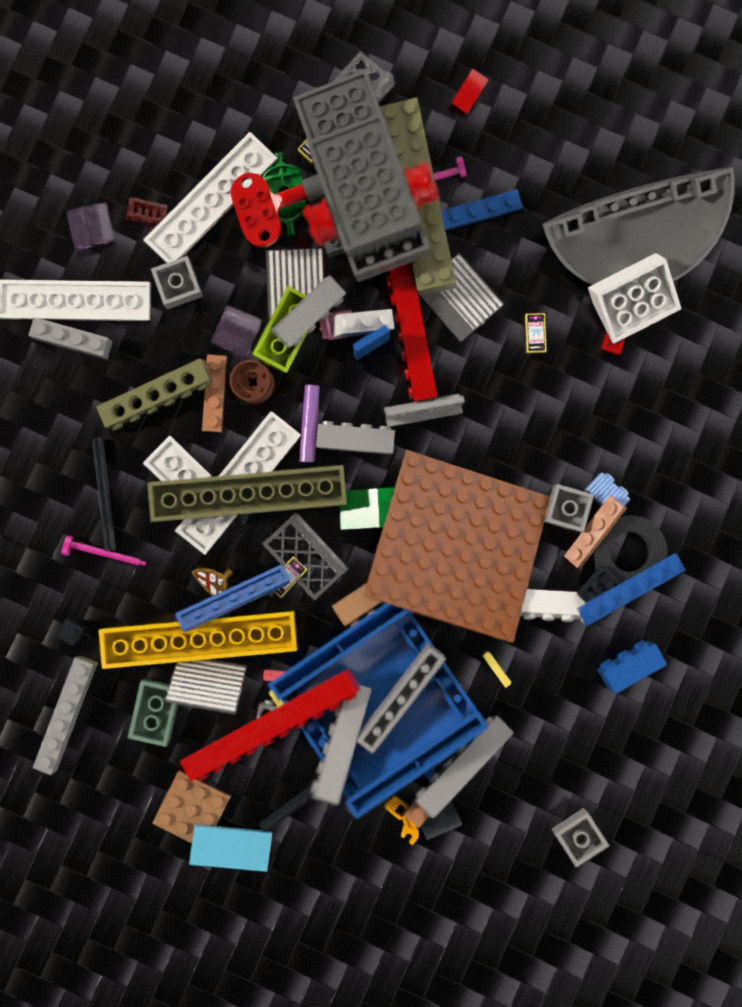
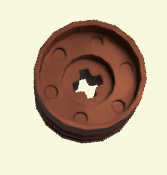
M246 360L240 362L234 367L230 375L232 391L236 396L249 403L258 404L265 402L271 397L275 388L273 374L267 367L257 361ZM252 380H255L258 384L256 387L252 386Z

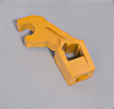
M393 794L385 804V808L399 820L403 819L404 825L401 837L404 838L406 834H411L412 838L409 840V843L413 845L418 838L419 829L407 817L396 811L397 807L401 804L405 808V813L409 808V804Z

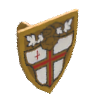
M197 568L192 571V574L206 591L215 596L227 590V579L233 575V572L227 569L223 574H220L212 569Z

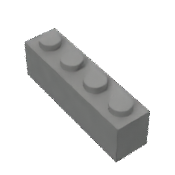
M331 276L326 277L271 331L286 347L297 346L302 341L301 336L305 332L309 334L316 327L315 323L319 319L321 321L330 314L328 310L332 306L337 307L344 300L342 297L346 293Z
M35 317L33 318L28 335L38 341L106 360L112 345V341L107 337Z
M323 421L322 424H318L316 448L393 455L395 430H391V427L388 426L372 429V425L361 424V427H353L352 423H342L341 426L334 425V422Z

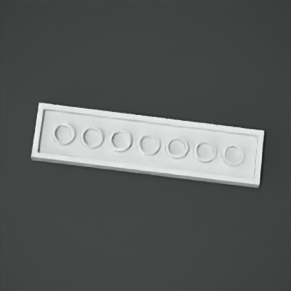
M249 132L157 225L144 241L166 263L182 258L234 205L231 198V188L236 178L250 172L259 174L262 177L276 162L277 157ZM248 179L243 182L244 188H249L252 185V180Z
M0 280V319L33 320L35 317L43 320L150 321V282Z
M271 411L219 476L273 472L301 437V434ZM237 515L185 519L175 531L206 555Z

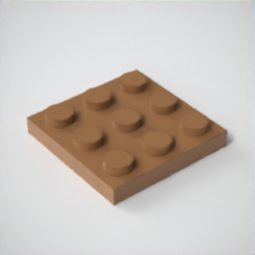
M179 770L153 824L192 843L195 824L216 826L231 795L203 781L198 782L197 779L190 782L187 774Z

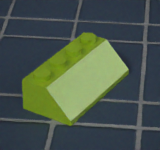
M289 285L285 289L252 354L282 373H287L307 334L305 332L301 336L302 341L297 346L286 347L271 331L307 296Z

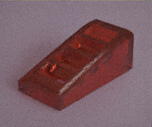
M130 197L126 219L159 224L166 217L168 205ZM134 206H138L137 213H133ZM142 207H146L144 215H141ZM150 208H153L152 217L148 216ZM157 209H161L160 218H156Z

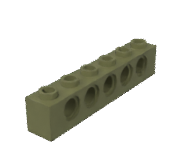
M198 359L107 401L96 408L105 428L117 430L123 427V423L127 421L134 422L141 418L140 415L144 413L151 414L156 412L159 406H169L175 403L174 400L179 397L183 399L192 395V391L196 389L200 391L208 388L209 383L213 382V379L205 361ZM189 375H193L194 381L188 385L186 379ZM172 383H175L177 386L176 391L171 393L169 387ZM155 391H158L159 398L156 401H154L152 398V394ZM141 399L142 406L137 409L135 402ZM124 407L125 413L120 417L118 410Z

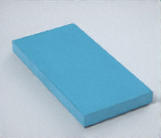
M195 824L189 864L267 872L272 831L264 832L262 830Z

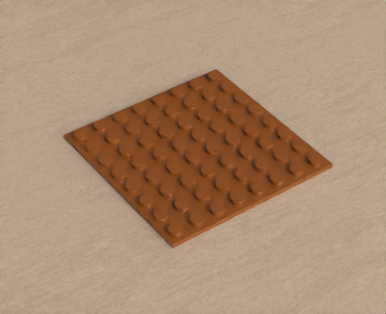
M406 450L363 596L513 643L550 497Z

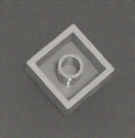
M188 256L151 269L163 304L167 309L203 297Z
M558 484L553 485L544 522L576 532H584L594 495Z
M584 808L552 828V831L576 867L609 846Z

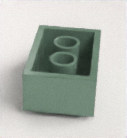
M147 678L141 680L128 738L166 747L170 743L179 701L167 699V696L180 698V696L168 694V692L181 693L180 690L170 689V686L182 688V686Z

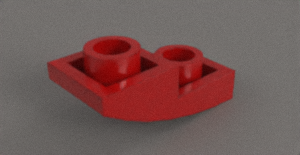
M472 69L453 99L452 104L468 113L489 79Z

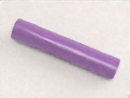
M305 385L300 462L315 463L320 386Z

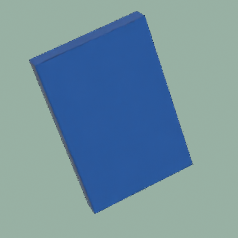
M387 325L380 327L353 344V353L356 360L389 341L390 330Z

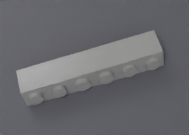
M429 643L426 644L360 730L357 737L358 743L372 753L377 749L445 660L444 655Z
M82 656L74 658L34 763V769L50 775L57 771L98 662Z
M359 685L361 690L356 693L357 697L348 702L346 699L342 700L340 706L335 709L334 716L337 717L335 724H331L328 732L331 735L330 741L324 745V761H320L317 768V773H319L318 781L314 780L311 792L314 793L313 799L332 805L338 804L372 689Z
M489 716L485 720L489 728L470 740L466 745L457 749V755L453 759L449 758L442 765L443 769L439 774L437 772L434 773L428 780L430 783L425 788L422 786L415 793L417 796L414 799L415 803L429 817L434 818L512 736L513 731L498 716H493L492 718Z

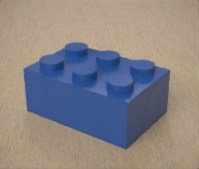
M642 640L634 645V649L618 653V658L602 662L600 664L601 667L597 670L608 690L616 694L667 664L656 644Z

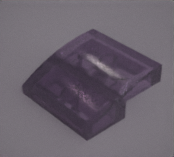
M106 203L85 206L66 212L75 249L114 242L115 238Z
M227 305L211 343L247 357L254 343V338L262 325V319Z

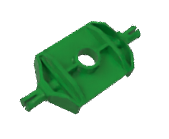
M278 152L275 153L277 157L276 166L270 168L263 175L271 193L277 194L282 188L290 189L301 185L300 169L292 165H286L282 152H279V156ZM305 200L280 210L279 218L281 223L286 225L287 236H291L290 228L292 236L295 235L294 222L304 216L303 210L306 209Z

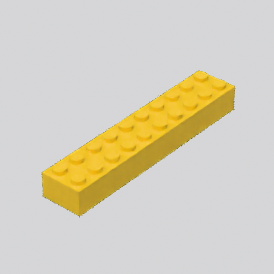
M295 611L215 618L185 633L179 622L112 627L99 630L102 669L298 650Z

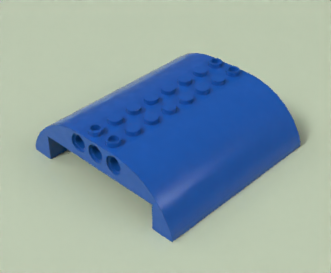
M386 603L271 681L268 685L278 701L282 700L285 704L350 669L358 685L372 689L360 727L361 730L426 644L429 643L432 646L433 644L409 610ZM444 661L373 753L356 741L342 792L347 798L345 802L356 819L489 728ZM329 708L323 710L324 715L315 720L310 717L306 720L307 724L300 727L322 762L325 754H323L324 745L326 742L329 743L331 737L328 732L331 724H335L337 717L334 716L335 709L331 711Z

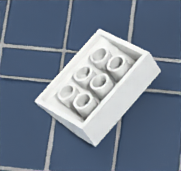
M657 253L588 287L593 304L613 343L681 310L667 260Z

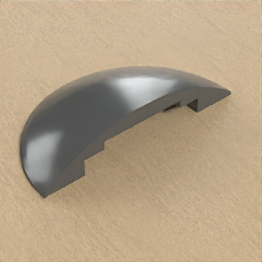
M733 167L704 171L629 189L577 207L542 225L549 244L559 260L574 275L591 285L655 253L667 260L674 282L694 269L710 253L723 233L733 204L734 170Z

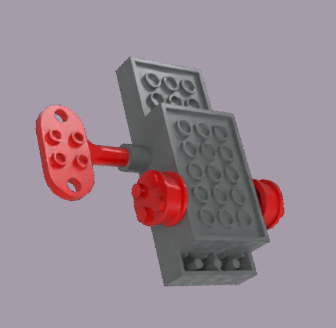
M366 69L293 97L308 139L307 144L318 172L317 175L302 180L301 185L277 194L271 193L265 179L256 173L242 174L232 184L231 198L243 234L254 246L261 248L269 247L278 240L282 231L279 212L282 208L306 199L311 202L326 196L327 201L324 198L322 203L312 207L306 205L307 209L303 210L306 220L311 226L309 229L312 238L321 247H324V243L334 239L339 241L341 239L358 282L432 255L412 200L414 197L419 211L421 206L431 202L435 205L437 204L436 200L440 199L428 163L423 164V161H421L417 167L409 170L405 167L404 172L408 180L406 182ZM245 180H252V185L249 188L243 187ZM269 232V239L262 241L260 238L262 233Z

